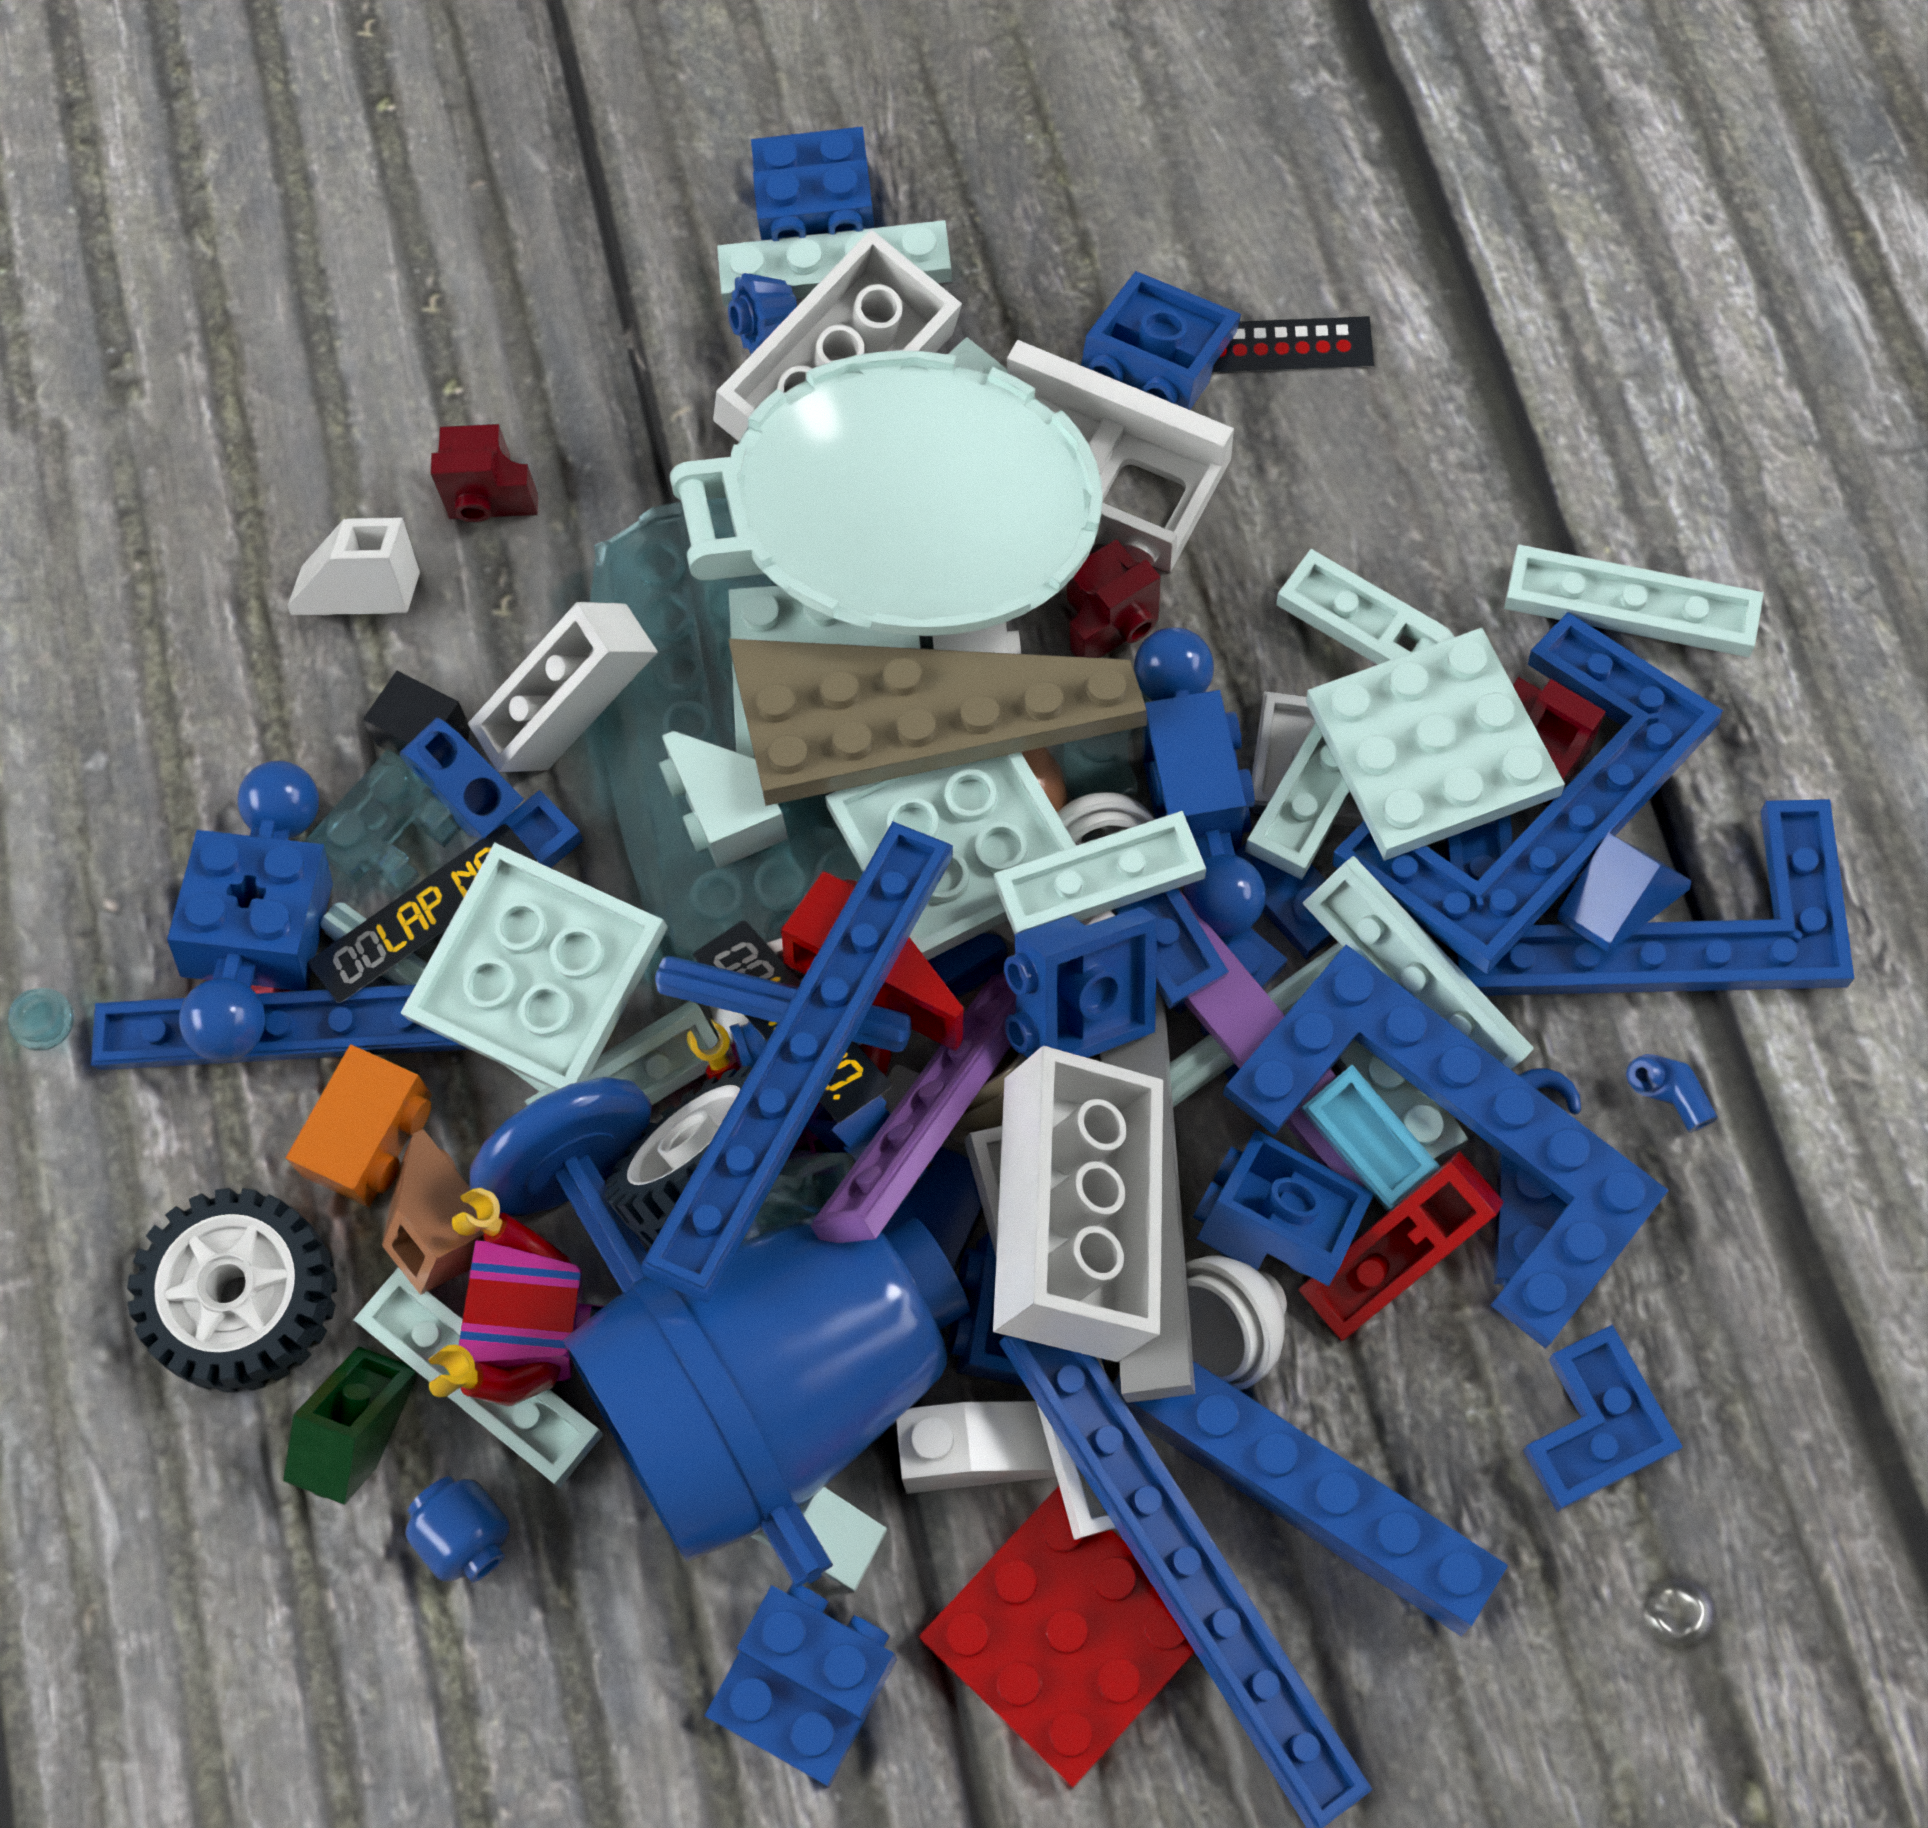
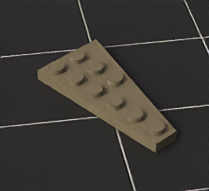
M728 639L765 806L1146 726L1147 710L1131 660Z

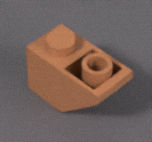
M424 1129L412 1134L400 1163L382 1243L383 1248L420 1295L470 1270L475 1240L485 1241L484 1232L482 1231L464 1236L458 1234L453 1229L452 1217L462 1212L468 1213L477 1219L474 1207L464 1203L460 1198L461 1195L470 1191V1187L457 1172L450 1155L443 1149H439Z

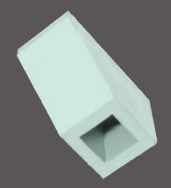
M675 731L662 736L669 759L659 763L663 777L673 798L685 794L692 810L691 813L682 816L689 836L697 852L709 848L717 869L788 839L783 815L778 803L765 806L755 758Z

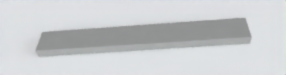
M1156 988L1155 1033L1100 1053V1061L1163 1080L1160 1335L1119 1361L1121 1394L1126 1403L1196 1394L1165 1002Z

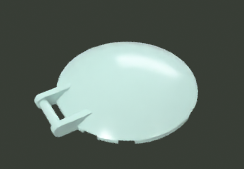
M884 351L855 355L826 363L807 371L806 381L792 387L785 393L776 389L749 416L748 428L738 445L734 444L731 457L680 463L672 469L670 481L673 494L681 500L691 543V547L687 552L690 573L693 577L699 580H715L766 574L789 595L831 618L879 632L934 636L981 630L1019 617L1046 602L1075 576L1086 561L1099 529L1103 498L1098 465L1090 446L1068 415L1062 410L1054 413L1034 397V387L1017 377L995 367H992L990 372L985 374L970 368L957 366V356L924 351ZM726 497L735 537L716 539L707 499Z

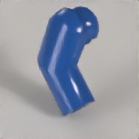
M1653 1054L1639 1056L1629 1063L1626 1070L1628 1084L1635 1092L1642 1096L1674 1104L1689 1133L1703 1129L1718 1119L1697 1077L1686 1063Z

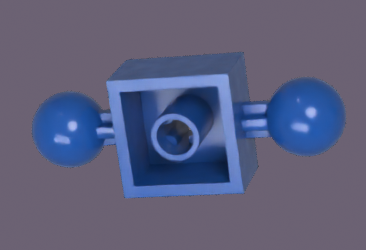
M1169 627L1160 629L1142 642L1134 660V673L1139 688L1151 700V702L1144 703L1147 710L1146 726H1143L1141 757L1154 817L1159 819L1183 811L1206 867L1205 879L1184 885L1183 895L1191 903L1197 915L1208 923L1218 936H1234L1245 932L1257 922L1266 902V889L1258 870L1247 860L1235 856V851L1241 847L1243 833L1251 832L1249 807L1255 806V795L1250 771L1248 768L1238 770L1236 750L1242 747L1239 721L1235 711L1225 713L1220 690L1206 692L1214 673L1213 656L1206 642L1199 635L1185 628Z
M287 761L262 763L253 768L241 782L238 790L237 804L242 820L251 829L250 836L205 830L196 831L167 937L180 977L208 980L196 986L186 996L180 1009L179 1026L187 1045L195 1053L209 1060L230 1061L240 1058L249 1053L259 1042L265 1027V1011L260 998L251 989V985L297 991L308 990L312 968L308 962L316 956L322 932L320 922L327 911L333 880L324 844L288 840L303 833L313 823L319 808V793L312 777L298 765Z

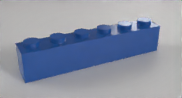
M1194 1361L1196 1394L1126 1403L1121 1394L1120 1374L1118 1375L1113 1385L1140 1426L1459 1636H1462L1474 1624L1508 1567L1506 1563Z

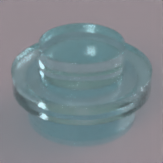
M49 988L30 989L21 993L13 1001L9 1009L8 1027L10 1034L21 1046L33 1051H44L56 1047L67 1038L74 1024V1010L71 1003L60 992Z

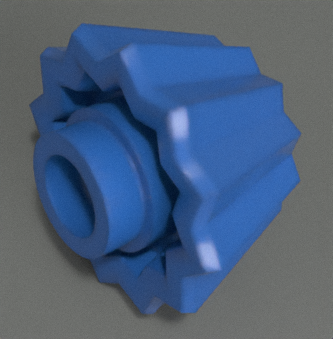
M744 273L741 277L735 278V290L731 292L733 300H730L728 304V317L732 331L735 335L741 337L743 348L748 349L750 354H752L797 307L796 296L792 292L791 285H787L785 280Z

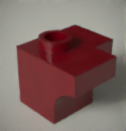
M499 424L440 427L438 452L431 453V476L449 519L482 522L490 517L538 515V492L528 464H520L510 460V453Z
M1117 539L1088 556L1075 576L1067 583V600L1078 613L1076 618L1070 622V651L1075 657L1101 658L1125 641L1129 644L1135 643L1148 635L1159 619L1161 576L1147 559L1140 563L1136 561Z
M1518 677L1513 687L1563 779L1565 788L1589 754L1606 711L1552 679L1549 680L1543 690H1540ZM1554 799L1543 802V804L1549 806Z

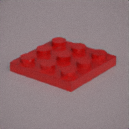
M1059 1485L919 1635L920 1641L1072 1789L1080 1783L1195 1654V1651L1125 1541L1113 1530L1074 1540Z

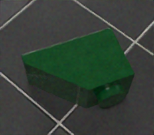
M358 1346L293 1414L283 1481L310 1491L319 1497L328 1498L345 1505L376 1470L416 1382L417 1372L405 1363Z

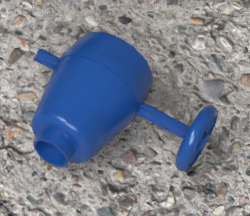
M599 1077L569 1084L536 1099L509 1117L484 1142L470 1166V1190L483 1188L491 1191L499 1201L500 1213H506L509 1216H526L553 1209L569 1201L618 1283L623 1294L613 1299L563 1339V1342L618 1447L685 1561H692L751 1537L763 1530L795 1587L798 1588L806 1582H809V1584L821 1578V1573L831 1568L833 1563L799 1507L808 1502L841 1473L940 1380L947 1365V1352L939 1330L970 1312L965 1292L947 1257L929 1230L915 1217L885 1235L881 1231L876 1239L844 1243L819 1240L811 1227L814 1222L813 1220L816 1218L814 1217L742 1241L707 1304L643 1276L641 1264L648 1253L639 1237L625 1224L605 1197V1191L608 1189L605 1180L614 1173L613 1167L618 1160L627 1157L624 1151L633 1141L641 1140L644 1137L641 1132L650 1124L652 1105L646 1094L630 1080Z

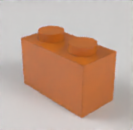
M350 1044L285 1159L302 1177L370 1208L377 1193H384L393 1183L400 1164L398 1156L409 1136L422 1130L431 1111V1101L429 1100L432 1094L418 1074Z

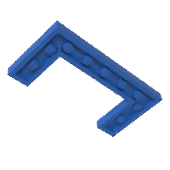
M1569 612L1530 650L1528 665L1547 678L1556 681L1605 710V715L1623 726V728L1563 790L1562 795L1553 800L1482 877L1476 881L1427 846L1384 861L1365 821L1333 852V866L1338 869L1352 856H1355L1422 929L1486 974L1581 874L1606 835L1610 833L1616 836L1719 725L1723 712L1716 705Z
M1830 799L1766 801L1760 810L1774 917L1772 920L1647 922L1609 953L1565 924L1532 925L1488 974L1455 951H1453L1454 963L1485 996L1848 988L1855 978ZM1511 815L1445 838L1446 860L1478 881L1513 844Z
M1345 944L1228 1082L1222 1095L1275 1136L1355 1040L1567 1203L1568 1206L1490 1305L1546 1349L1669 1190Z

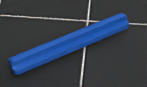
M667 956L662 959L655 976L657 991L660 994L776 1023L780 1021L798 989L797 986L673 956ZM871 1005L852 1041L894 1052H901L905 1049L911 1035V1016L904 1012Z

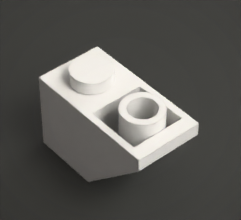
M403 518L343 519L302 565L288 603L290 614L407 613L420 571Z

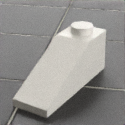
M1036 1401L960 1402L909 1408L896 1420L902 1481L907 1494L1057 1477Z

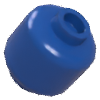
M452 1476L441 1478L423 1490L410 1504L407 1511L411 1518L405 1532L407 1540L434 1576L440 1581H455L467 1576L472 1583L477 1582L491 1573L503 1561L505 1554L501 1551L500 1547L509 1534V1521L476 1480L461 1479L455 1481Z

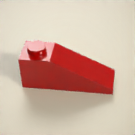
M825 871L820 874L781 929L785 965L806 975L858 881L851 879L843 881ZM909 937L872 1005L907 1013L911 1016L913 1030L956 1051L963 1038V1007Z
M1459 1151L1351 1242L1341 1266L1329 1287L1311 1277L1298 1290L1339 1339L1344 1341L1495 1217L1504 1201Z

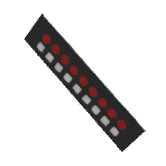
M1370 316L1239 321L1237 333L1215 362L1212 373L1374 366Z

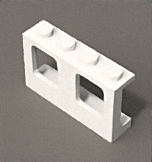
M1017 340L1007 357L1008 374L1034 387V397L1054 413L1062 410L1077 426L1090 446L1097 462L1102 482L1103 500L1120 469L1126 465H1135L1184 487L1185 492L1165 529L1102 503L1099 529L1094 545L1100 543L1106 546L1117 539L1139 563L1147 559L1152 567L1154 566L1171 573L1231 461L1234 428Z

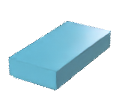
M1353 1065L1300 1109L1366 1188L1374 1193L1373 1196L1386 1211L1392 1209L1440 1168V1165Z

